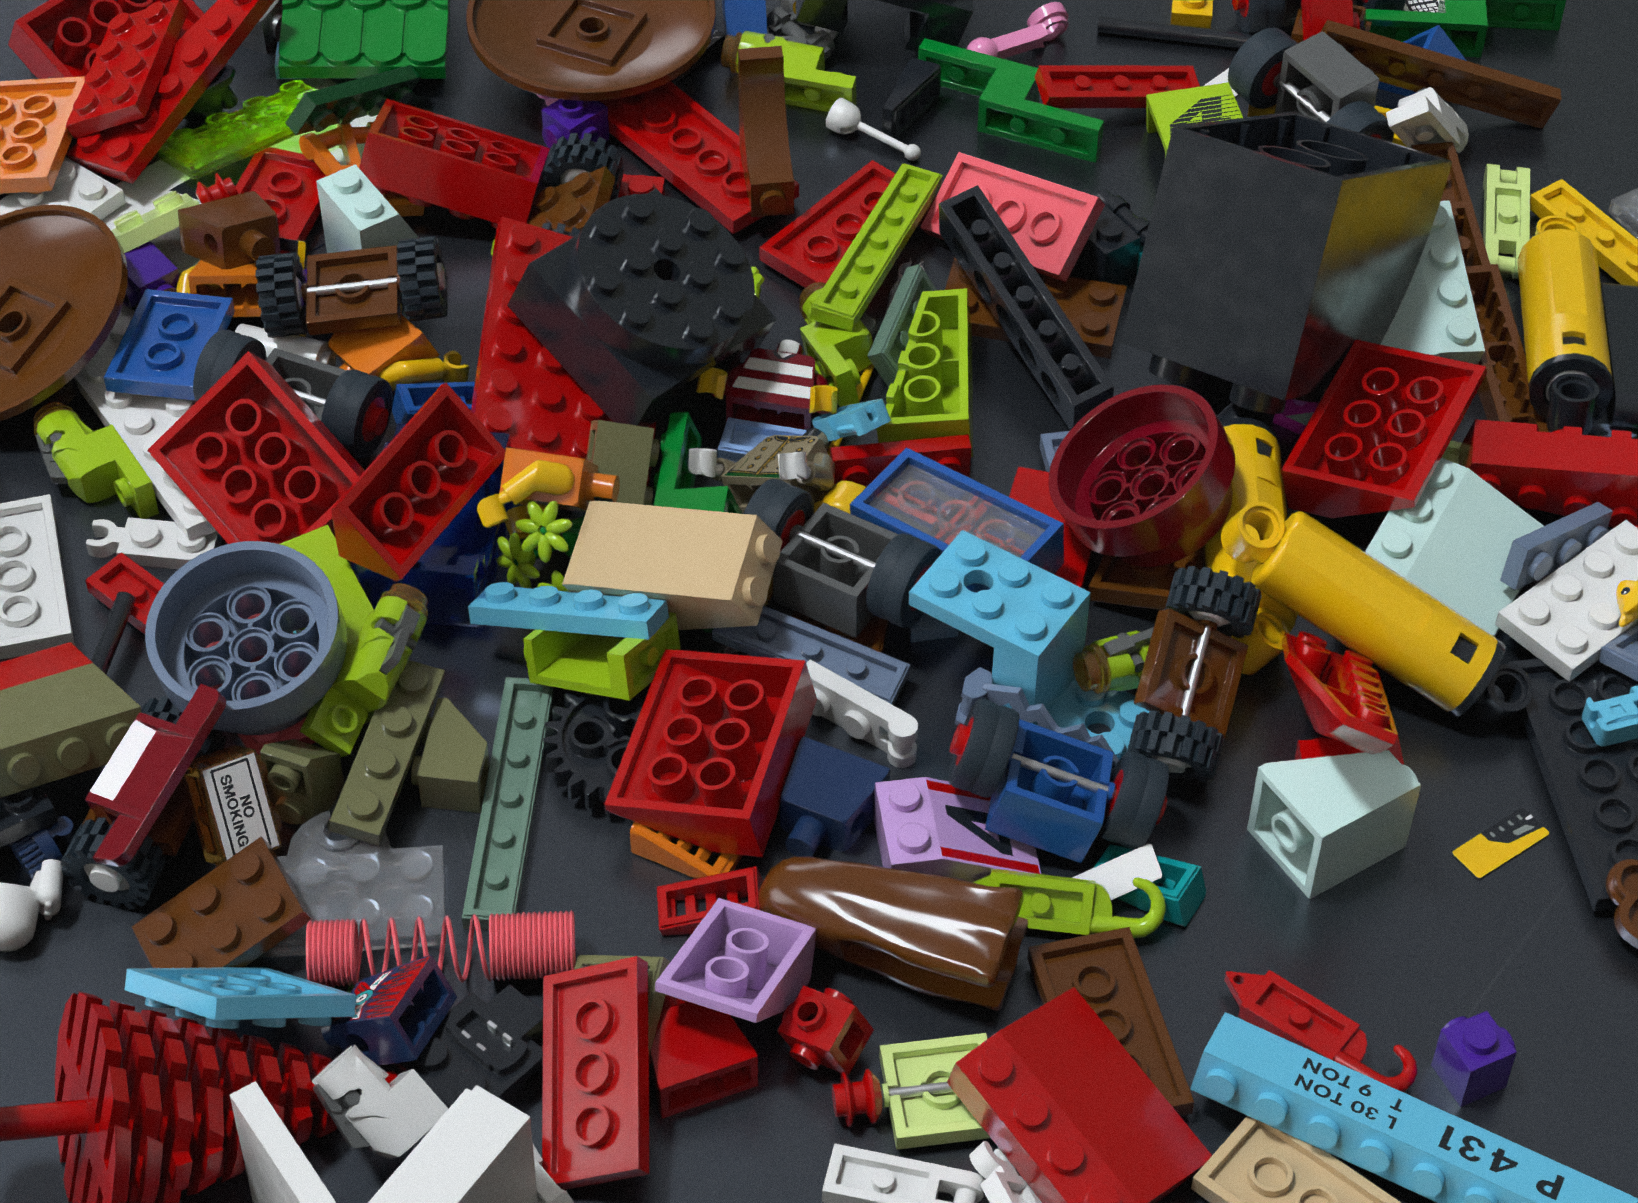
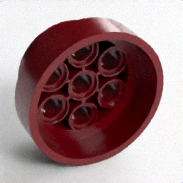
M1160 384L1139 387L1118 394L1098 405L1080 419L1068 432L1059 445L1050 466L1049 492L1055 507L1078 540L1086 547L1101 554L1117 556L1128 564L1141 567L1162 566L1181 560L1196 552L1211 540L1222 527L1232 505L1233 490L1231 482L1235 471V451L1230 437L1210 404L1198 393L1175 385Z

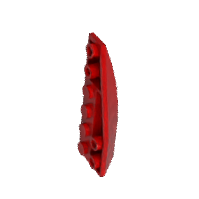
M1300 631L1297 637L1285 632L1282 639L1285 662L1315 731L1369 754L1381 753L1392 747L1396 742L1398 733L1378 669L1372 667L1374 661L1351 650H1346L1344 656L1326 649L1327 642L1304 631Z

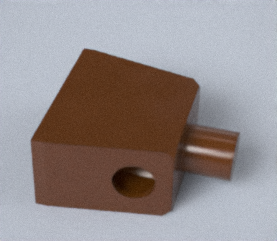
M254 191L178 210L182 252L221 269H232L255 263L259 256L275 255L281 252L276 212Z

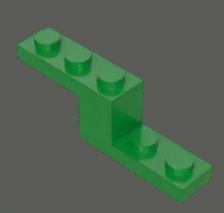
M1440 0L1438 12L1366 9L1367 21L1372 22L1371 33L1401 42L1440 25L1464 57H1482L1488 27L1559 31L1566 0Z
M924 38L919 46L918 59L941 66V87L980 97L977 131L1096 163L1101 154L1104 120L1038 103L1039 89L1035 80L1038 68Z
M688 412L670 413L667 432H664L661 436V452L663 455L661 468L654 475V490L656 494L654 506L742 514L728 486L694 488L696 474H691L688 470L689 449L701 448L702 437ZM714 628L702 630L704 633H712Z

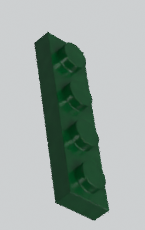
M412 65L307 92L303 95L285 124L295 135H300L314 130L320 132L328 126L339 123L348 124L354 119L363 116H376L379 114L386 99L408 104L414 96L412 90L422 76Z

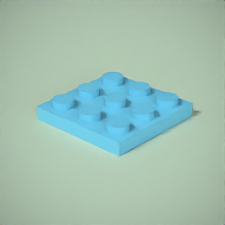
M266 967L128 968L125 981V991L146 997L145 1005L175 1008L176 1016L206 1018V1026L223 1029L239 1028V1021L244 1019H252V1024L263 1027H285L286 1018H299L298 1022L305 1025L330 1026L332 1017H354L357 996Z

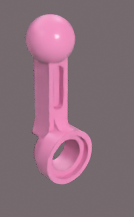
M1060 2L1045 4L1029 16L1027 28L992 39L987 37L975 38L969 43L967 49L1004 59L1032 49L1045 47L1043 41L1053 40L1066 31L1069 25L1067 21L1068 13Z

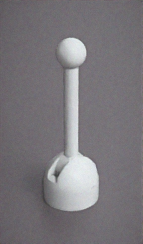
M844 98L837 99L827 115L826 127L838 134L847 135L860 130L903 152L910 161H916L921 155L919 146L915 144L906 145L861 122L859 108Z

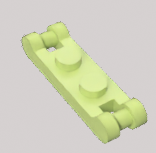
M1486 164L1483 181L1484 245L1490 264H1498L1500 273L1511 274L1512 279L1519 280L1517 259L1522 247L1530 240V168L1516 167V170L1512 171L1502 170L1500 165ZM1498 254H1513V257L1498 256Z

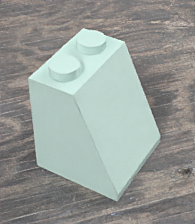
M356 164L316 181L327 253L397 245L398 240L419 238Z
M1389 750L1377 754L1364 752L1265 763L1258 767L1247 830L1309 899H1312L1406 847L1421 784L1418 782L1415 773L1408 766L1402 765Z

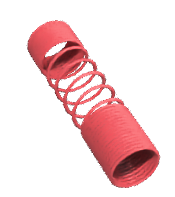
M566 910L564 913L562 911L559 913L557 911L554 913L544 911L543 914L540 911L538 913L534 911L532 914L530 912L527 914L525 912L522 914L519 912L515 914L513 912L511 915L509 913L505 915L503 912L501 915L491 913L489 915L490 974L484 952L479 918L474 914L470 920L463 976L459 968L451 919L448 915L443 919L438 966L442 971L448 930L457 979L462 983L466 980L469 973L474 929L476 930L483 973L490 982H494L496 979L498 981L501 979L503 981L506 979L509 981L511 979L514 981L524 979L526 981L528 978L530 980L533 978L535 980L538 978L542 980L543 976L574 970L576 965L575 919L572 910L570 912ZM392 916L388 920L382 972L388 968L391 936L393 938L397 966L402 965L396 923ZM420 916L415 921L411 961L417 958L419 931L423 956H429L424 923ZM343 918L340 921L338 919L335 921L333 919L330 921L327 919L323 921L321 919L319 922L317 920L313 922L310 919L306 928L307 980L329 987L332 986L333 988L335 986L340 987L341 985L343 987L346 985L349 987L353 985L355 987L359 980L364 939L371 976L376 974L368 924L365 918L360 922L359 937L357 921L354 918L352 920L347 918L346 921Z

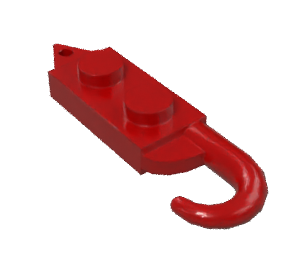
M1271 970L1265 975L1233 971L1226 972L1224 981L1240 1007L1238 1017L1401 1092H1405L1413 1085L1417 1076L1416 1060L1411 1052L1402 1045L1397 1044L1393 1048L1394 1053L1402 1061V1072L1394 1077L1383 1076L1362 1063L1366 1052L1367 1039L1365 1033L1360 1029V1024Z

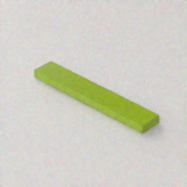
M902 163L811 306L810 319L853 332L940 190L943 175Z

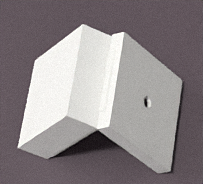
M256 1081L230 1094L252 1201L254 1203H336ZM478 1085L472 1091L466 1088L368 1203H538L530 1116Z

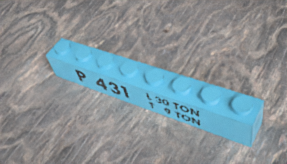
M1226 1012L1203 1051L1190 1090L1437 1203H1638V1198Z

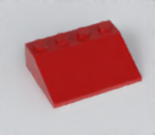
M48 0L15 20L8 46L39 79L86 76L96 57V51L107 32L108 24L115 16L121 13L131 14L144 10L155 2L166 3L172 0ZM182 0L189 12L177 41L204 14L193 0Z
M386 99L368 132L359 169L381 194L395 192L408 196L407 200L415 205L422 207H431L433 204L448 208L450 214L458 218L467 220L474 219V217L491 221V225L497 228L502 216L527 223L550 148Z
M1355 340L1281 469L1288 508L1328 518H1338L1415 507L1487 374V367Z
M247 352L147 450L227 544L245 541H263L280 544L325 525L329 526L335 537L331 508L365 471L274 367L250 352Z
M665 649L605 801L606 810L712 852L763 857L780 808V798L799 742L805 736L817 702V696L806 660Z
M1075 987L999 1030L955 1063L947 1081L951 1089L1042 1203H1158L1196 1174L1212 1156Z

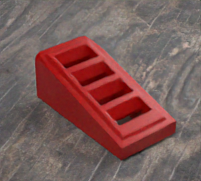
M757 866L657 886L658 920L661 935L692 934L718 898H727L728 901L762 911L759 905L758 894L763 879ZM748 897V902L741 903V898ZM706 899V911L698 912V900ZM685 900L686 915L677 916L676 901Z

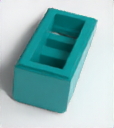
M1110 844L1094 868L1134 849ZM1156 855L1163 875L1162 878L1152 883L1156 886L1159 883L1163 884L1162 887H1159L1165 897L1166 904L1163 920L1185 927L1206 896L1202 867ZM1138 888L1118 897V899L1143 911L1149 912L1150 898L1142 889Z

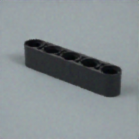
M1601 283L1613 381V396L1606 408L1608 427L1638 430V286Z

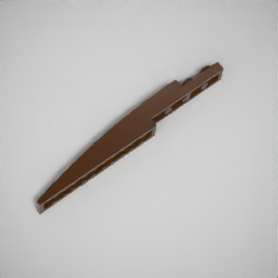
M1440 142L1411 145L1412 149L1452 161L1441 201L1450 200L1485 352L1478 365L1486 366L1487 374L1477 392L1486 417L1491 421L1537 424L1540 432H1549L1545 418L1537 414L1530 403L1524 349L1498 264H1490L1454 143Z

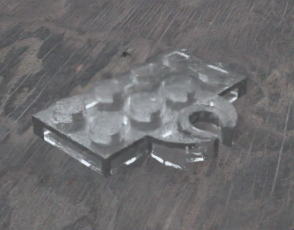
M326 811L303 823L291 839L288 855L277 857L313 922L315 920L319 922L321 919L323 921L326 919L328 921L331 919L334 921L338 919L340 921L343 918L346 921L347 918L349 920L354 918L357 921L359 937L360 922L365 918L368 924L371 950L385 949L387 925L391 916L396 923L399 948L413 947L415 921L420 916L424 923L427 946L440 945L443 919L446 916L443 845L391 849L386 831H384L379 846L351 837L341 841L330 840L327 837L331 833V817L329 811ZM307 924L258 958L306 955ZM419 931L418 947H421L422 944ZM391 936V946H390V949H393V948H394L393 938H392V936ZM365 939L363 942V951L366 950Z

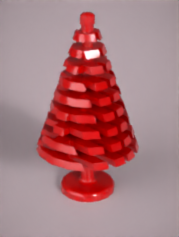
M81 991L78 994L72 993L66 1002L58 1032L55 1102L0 1107V1142L57 1136L60 1164L66 1162L63 1181L68 1203H179L182 1190L188 1188L187 1196L197 1194L215 1183L218 1177L222 1176L221 1182H225L240 1175L246 1168L230 1094L255 1081L299 1147L302 1145V1142L308 1141L311 1132L317 1138H320L337 1129L331 1116L327 1113L314 1092L313 1087L315 1085L312 1082L333 1061L332 1059L310 1051L309 1055H306L304 1059V1054L294 1045L280 1042L278 1051L274 1050L265 1038L243 1034L239 1039L235 1031H230L229 1029L210 1027L206 1030L204 1025L198 1024V1021L182 1017L173 1021L171 1018H166V1013L153 1010H142L140 1013L135 1011V1006L110 1000V1006L108 1007L102 1005L103 999ZM385 1071L389 1074L385 1079L388 1083L398 1076L395 1071Z

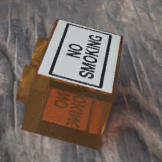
M233 745L196 758L182 777L206 862L221 865L261 836L271 845L273 850L282 847L278 834L282 826L281 818L275 805L269 801L265 783L268 781V771L265 763L261 761V756L256 753L255 749Z

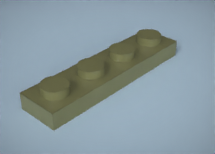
M408 660L404 670L399 675L387 703L383 708L374 711L331 816V832L379 846L444 683L445 670Z

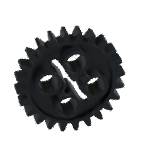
M645 687L630 701L581 692V697L578 698L566 693L564 695L565 708L553 707V721H548L545 724L546 738H543L544 756L547 761L548 773H555L556 787L568 785V798L570 800L585 794V808H592L598 801L605 804L650 687ZM604 805L605 814H610L611 812H608Z

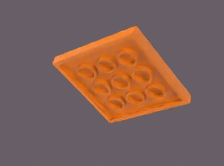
M85 76L0 81V195L3 193L21 192L38 194L44 191H52L73 138L65 125L72 112L73 103L78 98L85 82Z

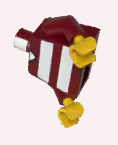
M793 340L781 341L776 351L762 348L753 349L745 362L737 364L727 372L712 367L699 375L696 392H708L718 399L726 398V422L728 417L808 430L813 428L812 420L814 419L815 412L820 414L837 413L838 389L830 386L823 375L815 373V359L812 356L803 355L802 346Z

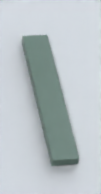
M506 677L463 908V929H469L470 920L474 914L479 918L481 930H489V915L491 913L501 915L503 912L505 915L507 913L511 915L513 912L517 914L519 910L544 762L543 738H546L545 724L551 721L556 691L555 687L530 683L528 678Z

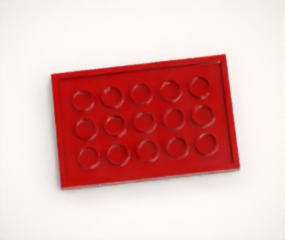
M502 216L496 228L471 411L505 450L507 447L586 459L591 421H613L507 306L528 264L573 237ZM656 422L648 426L649 428H654L653 439H655ZM649 467L647 486L650 485L652 467Z

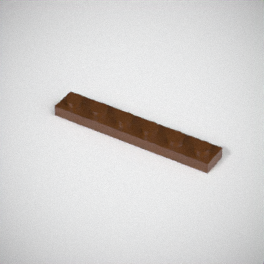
M1327 20L1321 32H1325L1335 42L1342 45L1347 52L1365 67L1371 69L1379 77L1380 82L1414 92L1425 87H1431L1445 101L1543 129L1562 100L1560 88Z

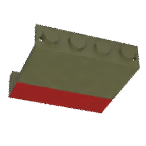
M71 642L0 662V798L107 765L137 715L141 712V706Z

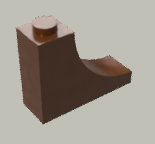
M782 46L738 49L739 149L751 217L794 214V177L787 130Z

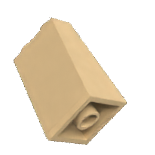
M590 501L562 585L570 592L593 589L601 591L604 595L624 596L632 593H641L648 598L667 600L668 612L676 613L678 630L757 626L763 605L767 599L769 585L776 562L780 556V548L783 541L757 515Z

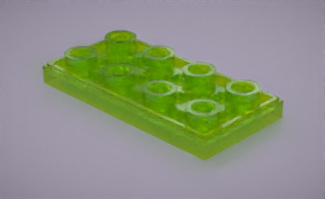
M302 80L289 81L279 87L280 92L268 97L256 96L249 98L242 103L243 108L231 113L219 112L212 114L205 119L206 124L195 129L182 128L173 131L158 151L160 160L196 180L296 135L285 122L303 95L318 89L303 83Z

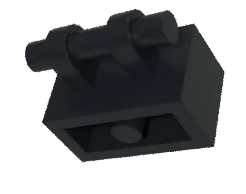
M1084 189V190L1081 191V192H1084V193L1093 195V194H1092L1089 190H1087V189ZM1104 189L1097 194V197L1102 200L1105 206L1074 268L1087 280L1119 285L1136 276L1139 247L1145 244L1150 222L1145 217L1138 218L1131 212L1130 204L1121 196H1114Z

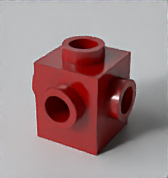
M804 985L795 1001L786 1008L782 1017V1023L777 1030L791 1047L789 1055L800 1064L817 1070L821 1064L840 1073L845 1072L846 1075L850 1074L874 1031L853 1001L846 995L831 988H826L824 993Z

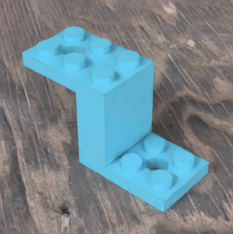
M964 530L956 536L909 591L908 605L994 647L992 684L1021 687L1029 706L1043 703L1056 724L1061 728L1084 723L1086 729L1087 726L1095 723L1108 726L1111 731L1101 734L1118 760L1127 752L1137 714L1139 715L1143 711L1150 712L1135 705V696L1126 691H1101L1099 689L1100 683L1104 680L1098 677L1092 678L1090 673L1082 670L1091 592ZM974 583H980L990 589L981 590L976 593L968 590L966 587ZM1009 703L1002 705L1012 709ZM1087 729V731H1088L1090 737H1094V736H1097V735H1101V734L1093 733V732H1091L1090 730Z

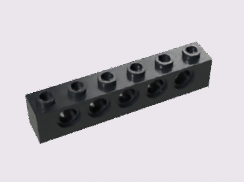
M977 185L939 203L940 235L1071 430L1087 413L1113 397V384L980 187Z

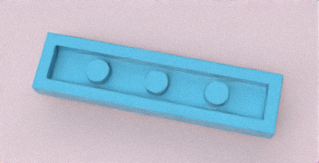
M498 582L487 586L468 606L471 624L647 640L669 618L667 600L648 598L641 593L616 596L604 595L601 591L593 589L569 592L558 591L553 586H540L534 589L514 587L513 584L508 582Z

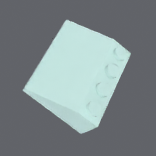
M1450 200L1440 201L1428 240L1413 278L1380 345L1478 365L1485 352Z
M1441 458L1416 506L1389 511L1365 552L1496 637L1500 629L1495 625L1498 612L1516 600L1523 588L1522 586L1514 590L1500 581L1512 542L1544 526L1469 468Z

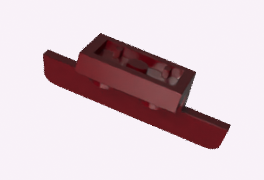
M200 684L176 724L139 712L85 798V801L97 818H106L109 825H112L114 819L116 820L93 856L96 863L121 867L130 862L226 707V698L216 689Z

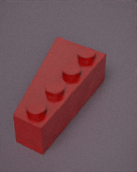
M1475 419L1460 446L1459 465L1469 468L1516 505L1566 517L1599 502L1613 511L1608 527L1614 529L1625 520L1634 526L1638 525V439H1632V431L1612 430L1611 437L1582 435V427L1564 426L1563 429L1553 432H1540L1537 424Z

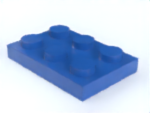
M146 289L104 375L106 391L195 400L193 380L199 356L208 340L216 332L228 329L235 313L233 298Z

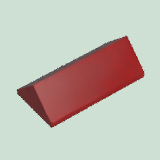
M447 382L434 392L331 508L338 555L396 582L403 579L505 459L506 450Z

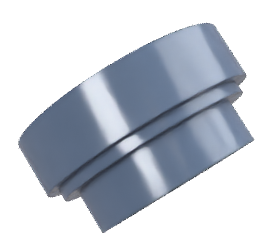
M245 541L226 544L198 555L180 567L166 581L150 608L145 628V643L149 661L166 695L181 713L185 710L200 684L209 687L222 684L216 690L226 698V707L213 729L243 735H264L284 730L307 717L311 707L331 688L338 677L345 659L347 629L333 587L327 576L315 562L304 554L284 545L263 541ZM261 613V614H260L258 617H256V618L248 619L250 616H252V615H254V614ZM299 628H305L300 633L291 634L293 631ZM220 641L212 647L205 648L212 642ZM264 656L259 661L250 662L255 657Z

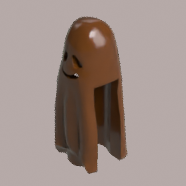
M812 856L792 857L779 862L770 869L761 884L758 894L759 905L763 912L816 928L815 948L885 977L916 992L952 1001L977 1004L994 1011H999L1002 1007L1007 988L1017 968L1019 949L1028 930V920L1018 917L1024 901L1023 892L1018 888L991 887L940 875L889 869L864 863L827 860Z

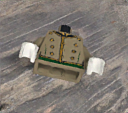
M816 428L808 429L802 436H769L737 462L724 458L717 459V450L689 449V473L702 474L712 477L716 481L723 482L724 486L730 488L742 514L756 490L769 479H779L807 491L813 497L815 503L824 492L832 489L835 478V464L826 451L829 448L827 436Z

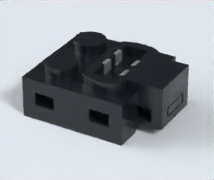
M510 984L488 1003L471 992L446 1014L417 1060L394 1063L395 1071L399 1075L414 1069L448 1109L466 1088L472 1091L476 1085L516 1108L543 1084V1049L541 1048L543 1045V1011Z

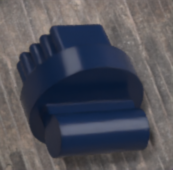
M59 816L57 817L58 822L52 824L51 828L47 830L43 828L9 844L16 859L19 860L20 865H22V868L31 880H33L36 871H41L44 860H62L63 855L59 848L68 849L75 835L70 818Z

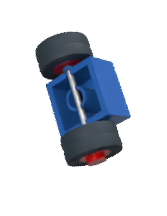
M978 699L975 702L964 725L959 724L950 745L949 752L953 754L949 770V784L981 797H991L985 830L1079 863L1083 861L1097 834L1104 840L1119 843L1130 849L1144 846L1155 825L1160 823L1166 809L1169 767L1164 762L1147 758L1136 752L1127 751L1119 760L1110 778L1114 752L1019 719V713L1014 709L999 706L985 699Z

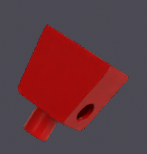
M665 995L649 1056L650 1073L662 1119L758 1086V1055L729 1014Z

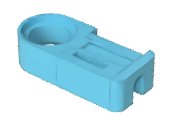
M877 399L839 407L836 414H831V412L822 414L814 418L812 423L814 428L821 430L827 436L829 442L842 437L864 435L890 422L891 418L883 399Z
M1638 685L1631 687L1629 694L1598 702H1593L1591 697L1587 698L1582 713V720L1596 744L1608 746L1638 738Z

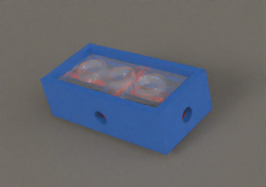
M907 447L850 503V514L896 534L912 535L921 541L937 546L942 553L956 536L964 530L1052 574H1055L1064 564V523ZM974 583L966 587L968 590L976 593L981 590L990 589L980 583Z

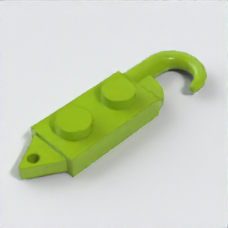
M992 868L990 875L972 882L991 887L1020 889L1023 892L1024 901L1018 917L1027 919L1028 928L1089 935L1130 927L1133 938H1142L1156 931L1163 922L1166 912L1165 897L1159 887L1150 880L1139 877L1134 878L1132 884L1144 890L1151 901L1149 912L1139 919L1112 916V901L1109 892L1102 884L1093 880Z

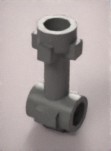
M777 7L768 14L767 28L773 36L803 37L807 44L824 48L825 60L835 50L834 41L826 31L820 30L812 35L808 34L797 25L796 14L792 11L788 13L783 8Z

